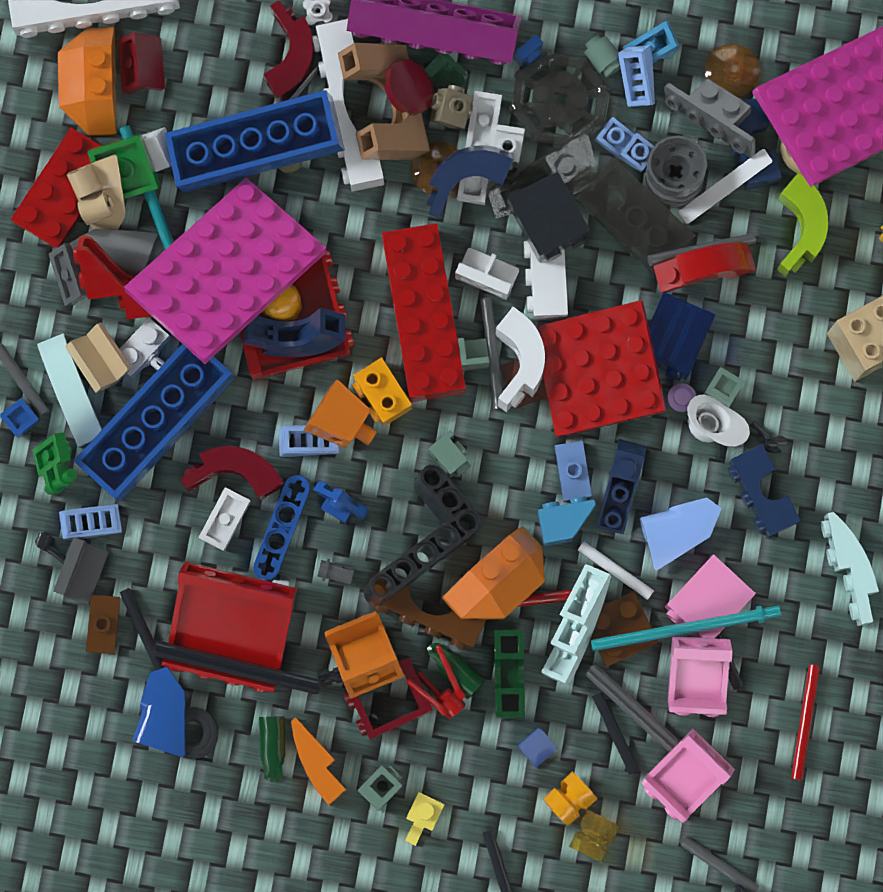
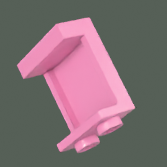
M713 554L665 606L669 610L666 615L675 624L739 613L756 593ZM725 627L690 633L688 635L690 638L715 639Z
M672 637L668 687V707L670 712L682 716L699 713L708 717L727 714L726 698L729 662H732L730 639Z
M692 729L645 776L642 784L645 786V792L651 798L658 799L665 806V810L670 817L675 820L679 819L684 823L721 784H724L732 776L735 769Z

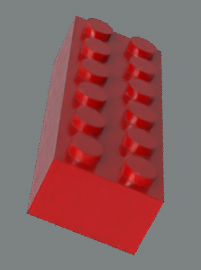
M438 224L382 232L410 402L465 394L466 387Z

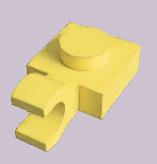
M418 792L406 817L407 820L414 823L405 841L416 846L424 828L430 831L433 830L445 804Z

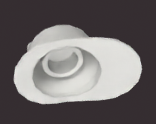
M698 395L690 400L687 407L689 417L687 422L695 438L702 442L716 441L724 446L731 447L742 445L747 441L750 434L749 426L738 413L711 396Z

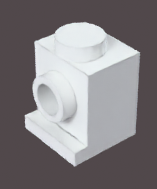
M497 124L493 147L503 149V144L512 145L513 148L508 152L514 154V159L509 170H512L513 167L519 168L525 129Z

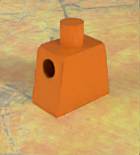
M337 379L330 386L303 429L308 433L344 448L352 442L354 437L369 445L377 433L376 430L363 423L370 413L369 407Z

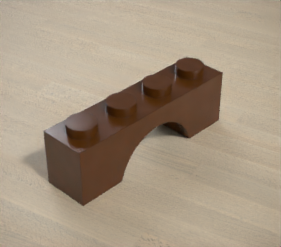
M375 585V591L378 594L385 595L384 588L380 585ZM410 585L385 604L372 607L374 610L388 615L389 611L400 615L398 621L414 627L415 623L426 627L424 633L440 639L441 635L452 639L450 645L466 651L467 647L474 649L487 620L461 619L454 611L445 615L427 614L420 610L413 602L410 595Z

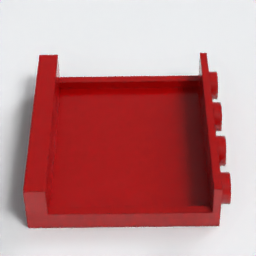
M329 249L293 283L300 294L302 311L295 321L308 318L319 308L345 314V319H347L344 304H338L335 293L340 292L336 276L330 277L328 267L333 266ZM262 312L258 315L259 317L265 318ZM242 330V331L240 332V336H241V340H242V344H243V330ZM351 330L345 331V340L335 348L305 357L268 356L262 354V348L243 344L253 381L351 355L349 347L354 346Z
M185 561L178 574L177 583H179L168 643L281 670L297 588ZM165 658L161 665L169 667L175 672L186 671L195 673L204 679L215 678L224 680L230 685L253 687L254 690L259 692H274L276 687L274 684Z

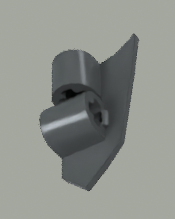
M94 229L84 234L91 236L124 272L135 277L149 265L150 254L158 236L157 233L107 229ZM79 238L70 243L72 250L77 247Z

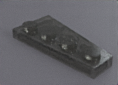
M587 131L507 177L503 185L497 183L487 189L494 218L497 219L512 214L507 204L508 196L557 171L571 195L601 186Z

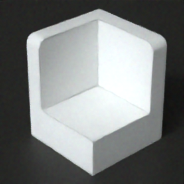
M165 127L142 135L155 171L171 166L165 133H167Z

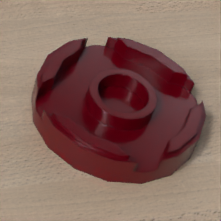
M404 59L389 66L384 78L386 77L384 88L390 103L398 111L410 113L409 115L412 116L427 110L432 103L433 87L424 69L417 63Z

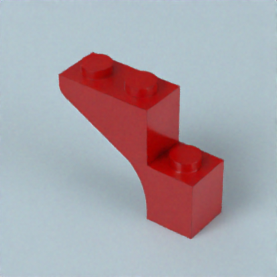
M79 236L78 245L73 248L75 264H80L82 272H79V282L81 289H86L88 299L118 296L120 309H125L127 319L152 317L125 292L124 286L135 276L124 272L91 236Z

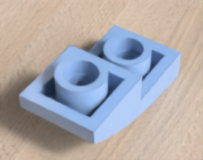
M614 117L609 119L594 139L610 153L640 172L647 166L650 151L654 148L640 134H634Z

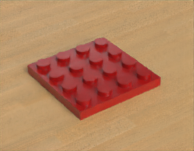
M642 300L536 326L544 345L545 363L543 378L556 437L559 438L667 412L644 302Z

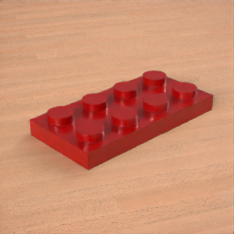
M71 127L11 217V222L55 249L63 245L81 217L78 209L79 200L67 174L90 164L91 161L87 152L101 145Z

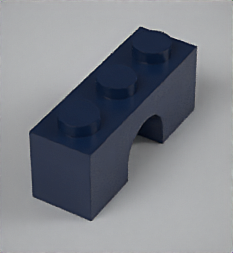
M757 99L745 100L744 102L751 106V114L738 128L751 136L755 133L766 131L770 124L769 119ZM731 146L733 156H738L740 165L750 159L745 154L736 152ZM776 150L767 152L772 159V163L744 183L745 190L779 183L781 172Z
M763 444L730 460L729 475L734 483L739 482L743 493L740 494L741 499L747 509L752 508L756 516L753 522L760 535L764 533L766 538H769L801 521L788 495L779 500H770L764 497L760 491L761 479L775 470Z

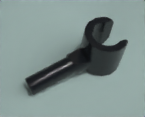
M756 421L750 424L765 440L764 446L767 452L781 453L782 451L777 445H787V440L784 436H772Z
M40 532L35 541L36 546L64 564L66 557L50 546L54 538Z

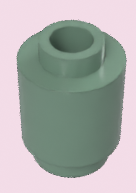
M597 35L586 43L587 50L584 54L600 74H604L608 78L621 69L619 52L607 36L600 38Z

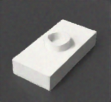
M225 487L198 538L225 552L251 501Z

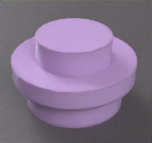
M677 384L668 393V403L675 411L686 412L690 400L696 396V393L687 384Z

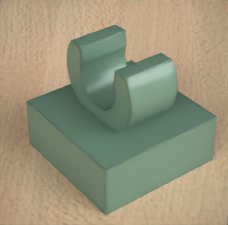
M720 367L705 393L730 407L745 381Z

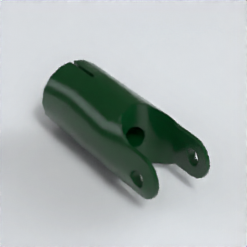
M440 643L430 644L427 649L429 656L436 662L440 673L450 682L438 652L434 651L437 645L442 647L457 682L466 694L465 698L468 700L485 681L458 654L448 651Z
M285 716L259 717L260 758L264 766V778L268 782H278L283 775L282 766L286 756Z

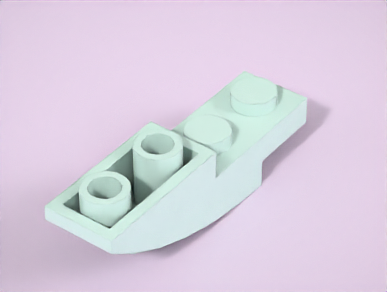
M834 512L827 513L824 516L825 521H821L823 537L829 540L830 549H827L828 563L830 566H834L835 572L844 570L847 572L843 579L846 592H851L853 603H849L852 620L857 621V626L870 624L873 622L868 595L879 592L872 567L861 544L848 526Z

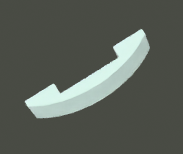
M60 334L37 345L70 430L78 447L89 444L100 433L102 428L75 362L65 348L68 344L65 335Z

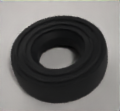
M197 707L185 708V724L188 722L199 723L203 728V738L200 742L193 745L185 742L186 755L183 758L199 759L209 754L215 747L218 740V726L215 719L207 711Z

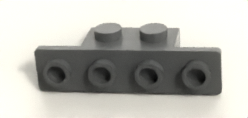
M708 78L690 96L670 83L664 87L665 102L670 109L679 111L688 117L693 124L700 125L708 130L716 139H722L731 145L736 152L743 153L749 158L755 155V138L738 128L751 114L750 105Z

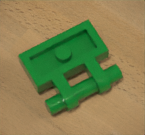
M65 433L53 434L32 450L38 476H44L46 485L44 490L48 495L59 494L64 488L74 483L77 472L67 467V462L71 460V447L69 442L66 441Z

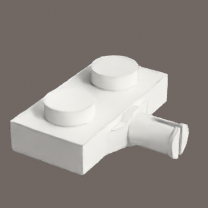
M150 318L120 348V351L131 366V370L127 374L132 379L150 364L158 370L160 368L158 364L162 366L165 363L159 357L162 347L171 337Z

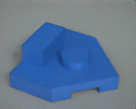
M318 481L313 490L315 494L326 499L321 507L322 511L345 524L351 514L362 521L365 520L369 513L366 506L360 502H353L354 499L343 490L338 488L332 490L327 483Z

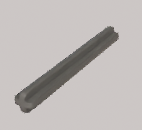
M594 664L586 672L587 678L668 752L680 742L678 738L598 665Z

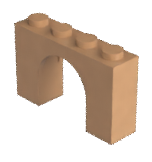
M353 43L338 52L343 80H368L379 85L384 91V85L386 84V77L384 78L389 66L403 59L409 60L406 45ZM392 105L393 119L391 124L372 123L356 132L361 160H413L430 151L422 113L412 116L409 115L410 113L398 111Z

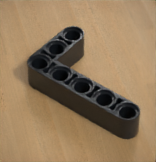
M427 465L422 469L415 479L414 489L442 525L373 576L364 589L366 601L373 606L385 604L470 540L481 526L479 514L443 469L437 465ZM424 477L433 479L435 485L426 483ZM442 499L449 500L453 508L446 507ZM460 521L467 522L471 530L464 529ZM439 537H445L449 542V546L440 543ZM417 553H424L428 558V562L421 561ZM399 568L405 571L407 578L399 577L395 569ZM374 585L382 586L385 590V595L378 594L374 589Z

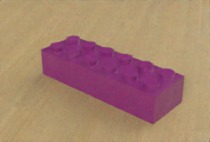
M351 0L346 31L353 32L354 36L360 38L375 36L380 37V40L386 43L401 41L408 43V46L421 49L426 46L435 48V51L443 54L457 52L462 53L465 58L479 59V57L490 59L492 63L504 65L507 62L512 63L517 47L522 15L445 0Z

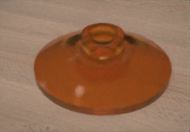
M725 44L716 48L708 56L704 67L705 79L708 78L738 98L748 94L756 86L760 75V66L756 56L748 48L739 44ZM735 64L738 67V71L731 72L728 66Z
M449 143L428 144L430 151L413 159L411 168L413 180L417 187L430 195L432 189L438 191V188L429 185L435 171L434 165L439 162L441 163L449 155L459 150ZM460 181L452 188L450 194L459 189Z

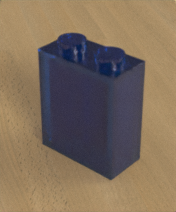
M663 292L649 324L657 368L666 371L665 375L673 380L680 381L681 378L687 380L716 314Z

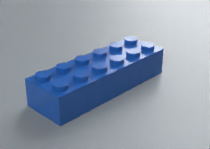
M327 90L165 133L176 187L184 193L345 151L333 97Z
M182 344L73 461L120 503L235 379L232 372L214 356L204 364Z

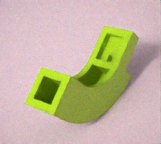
M800 173L792 179L778 198V201L795 214L801 229L799 242L777 268L785 277L791 270L796 273L806 261L803 256L811 263L814 261L824 245L828 231V214L825 202L816 187H810L804 176Z

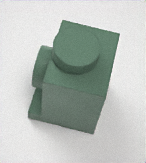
M451 431L447 432L428 448L429 454L450 478L455 474L460 477L471 467L468 459L465 457L468 455V452L459 441L452 442L454 434Z
M381 765L358 791L379 811L403 786L399 782L403 777L392 766L385 769ZM383 780L388 783V789L385 792H380L377 789L379 781Z

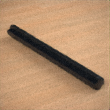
M156 641L153 648V655L315 695L319 694L322 684L320 679L162 641Z

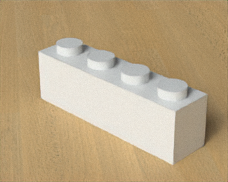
M524 241V258H530V269H525L526 286H531L532 296H527V313H533V321L567 319L568 306L564 249L561 251L562 255L550 262H547L546 259L538 262L528 241Z

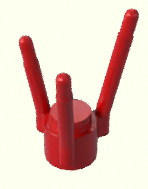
M437 645L436 650L454 691L452 692L448 688L441 693L421 672L418 673V677L437 697L436 699L411 679L407 681V684L437 708L442 716L445 715L450 719L465 707L466 704L462 699L466 697V694L460 688L442 647Z

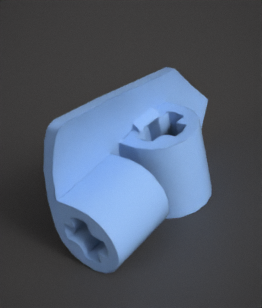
M703 498L671 507L668 511L641 517L640 523L644 538L648 542L654 570H659L708 539L722 508L710 499Z

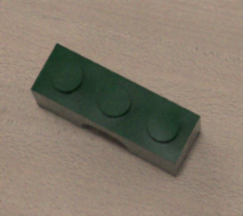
M495 630V719H524V630Z

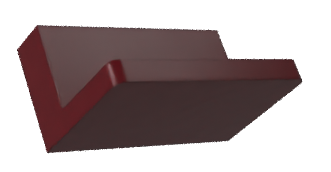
M133 32L118 39L122 93L133 94L142 89L164 90L165 79L161 38L155 35Z

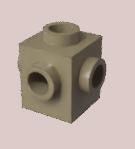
M449 85L445 89H438L433 95L431 103L433 110L430 122L452 129H465L466 121L471 117L473 111V104H471L473 96L464 94V88Z

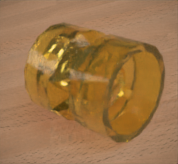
M586 810L580 822L582 830L575 832L569 847L603 863L609 850L607 842L614 840L620 826Z

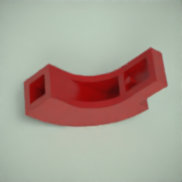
M743 242L723 243L699 248L676 255L674 259L653 266L660 292L664 294L700 281L714 278L733 279L756 271L749 244Z

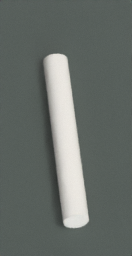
M585 541L579 547V552L647 600L654 592L653 589Z

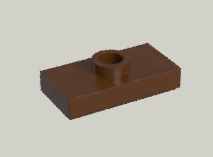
M91 595L86 652L116 654L121 597Z

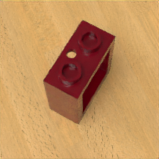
M410 658L400 661L399 665L406 680L411 679L423 688ZM410 687L419 709L373 729L359 696L350 699L348 693L344 694L350 710L356 708L360 716L356 724L362 737L368 735L370 740L433 712L431 704Z

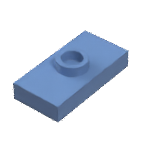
M583 441L555 445L563 502L577 497L587 496V498H591L592 494Z

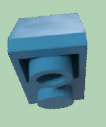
M587 496L573 498L570 500L571 504L560 505L558 501L543 504V509H538L537 512L543 546L572 542L594 510L595 500H588Z

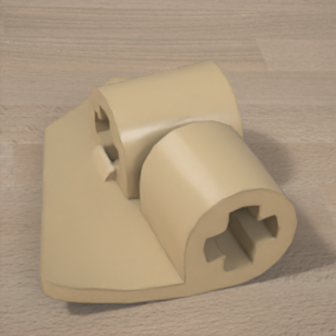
M114 154L67 174L79 200L78 209L86 225H91L92 230H118L126 216L118 156Z

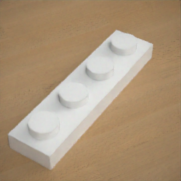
M474 91L473 111L470 117L465 148L477 145L494 146L502 95ZM480 176L462 179L459 183L457 201L485 205L489 179Z

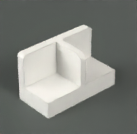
M468 248L462 263H459L455 272V279L507 300L519 269L496 259V255L493 253L491 256Z

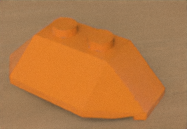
M115 27L86 28L58 52L59 108L89 137L117 136Z
M521 526L471 568L442 599L461 619L506 618L545 582L542 546L524 526Z

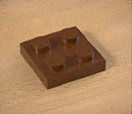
M635 591L602 606L592 634L593 640L652 629ZM652 640L598 651L605 667H608L657 645L658 641Z

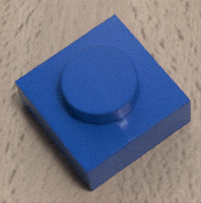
M535 34L515 52L514 60L520 67L527 62L529 64L534 63L542 55L540 50H542L543 41Z
M22 398L0 414L2 420L17 438L40 422Z

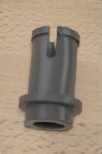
M327 559V561L321 560L317 577L323 578L322 581L329 579L351 585L355 567L332 563L330 559Z

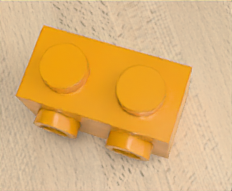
M382 357L353 375L355 383L351 386L360 400L365 397L369 403V415L375 423L380 421L384 427L412 410L411 402Z

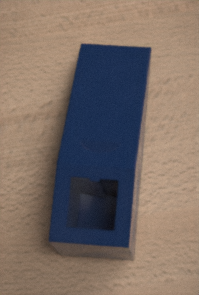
M622 439L618 440L596 528L624 535L645 458V445Z

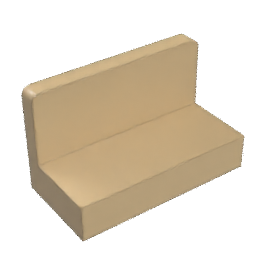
M102 323L96 324L87 335L72 340L65 346L95 393L116 385L131 370L130 364Z

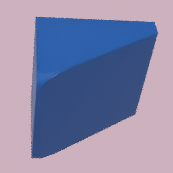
M540 727L517 746L535 768L557 750V747Z

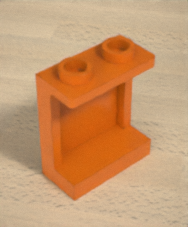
M377 611L336 626L324 633L350 699L404 677Z

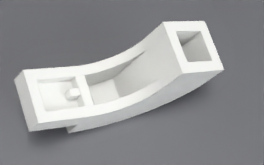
M514 307L511 308L496 327L495 334L499 340L516 353L520 363L518 373L498 398V406L505 412L511 406L516 408L525 396L523 391L531 397L534 396L541 383L545 363L544 345L537 328L523 313Z

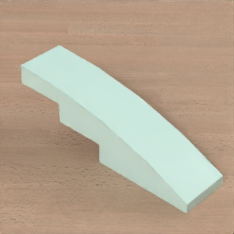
M585 564L560 613L563 620L550 643L554 648L541 672L545 676L564 685H570L597 623L610 583V574Z

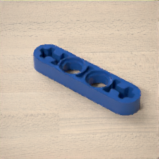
M291 476L284 484L254 562V573L259 579L272 581L281 570L310 494L309 483L302 476ZM298 481L302 482L301 486L305 489L304 493L299 492L296 496L295 501L301 502L299 507L291 502H283L285 497L291 500L293 491L290 489V485H296ZM286 507L292 508L295 511V518L289 523H284L279 519V512ZM273 534H281L285 538V544L281 549L276 550L269 546V539ZM267 550L271 554L280 555L279 560L273 557L271 561V566L274 568L273 573L268 572L266 576H263V571L259 568V565L266 564L269 557L268 555H263L264 551Z

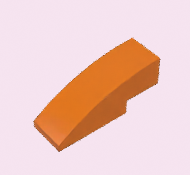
M295 717L291 724L299 758L315 789L330 806L347 790L327 769L336 760Z

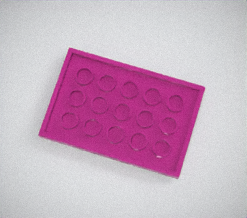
M883 26L756 87L752 92L810 187L883 151Z
M245 178L124 286V289L130 297L206 364L326 253V247L248 178Z

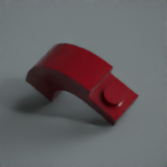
M280 0L270 5L271 13L288 37L290 46L284 60L263 74L265 83L277 101L282 102L290 99L310 75L314 63V44L311 30L305 17L303 16L295 21L297 18L290 6L284 7Z
M235 446L217 447L199 454L204 465L200 467L196 464L184 472L185 476L180 479L187 491L190 492L217 475L236 474L250 483L260 501L284 487V483L278 473L267 460L251 450Z

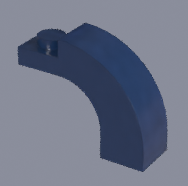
M477 145L460 149L449 155L439 164L430 179L429 185L438 188V191L432 189L426 203L431 206L429 215L436 218L440 217L452 188L464 178L480 176L503 185L514 159V154L493 146Z
M319 308L308 318L290 322L276 321L257 316L243 329V344L262 348V354L275 357H305L320 354L335 348L345 340V314Z

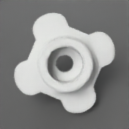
M305 0L303 2V7L307 12L305 19L308 25L329 23L332 20L333 16L329 12L328 7L330 0ZM320 9V12L316 13L315 10Z

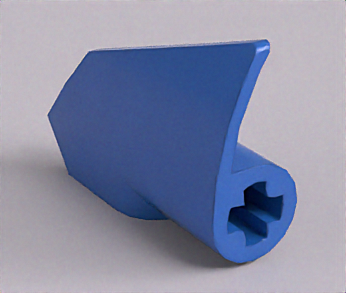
M164 667L151 672L140 702V710L142 712L132 741L173 755L185 757V691L169 667Z

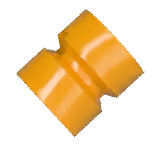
M573 771L560 782V789L554 788L543 798V801L567 827L580 816V809L586 810L597 800L593 792Z

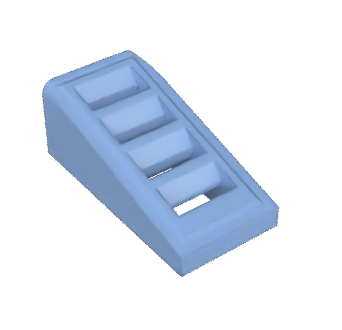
M651 45L623 49L618 53L627 106L655 104ZM633 57H638L639 61H633ZM640 68L641 72L634 73V69ZM634 80H642L643 84L634 85ZM635 91H644L645 95L635 96Z
M283 425L279 429L280 457L339 454L338 445L329 442V447H324V439L318 436L317 447H313L312 434L303 430L306 425ZM293 434L294 447L289 448V435ZM301 434H305L306 447H301Z
M118 504L59 511L62 536L65 541H72L73 537L85 539L122 533ZM106 512H110L112 523L110 528L106 526ZM94 514L99 515L100 529H95ZM82 516H87L89 530H83ZM70 518H75L77 532H72Z

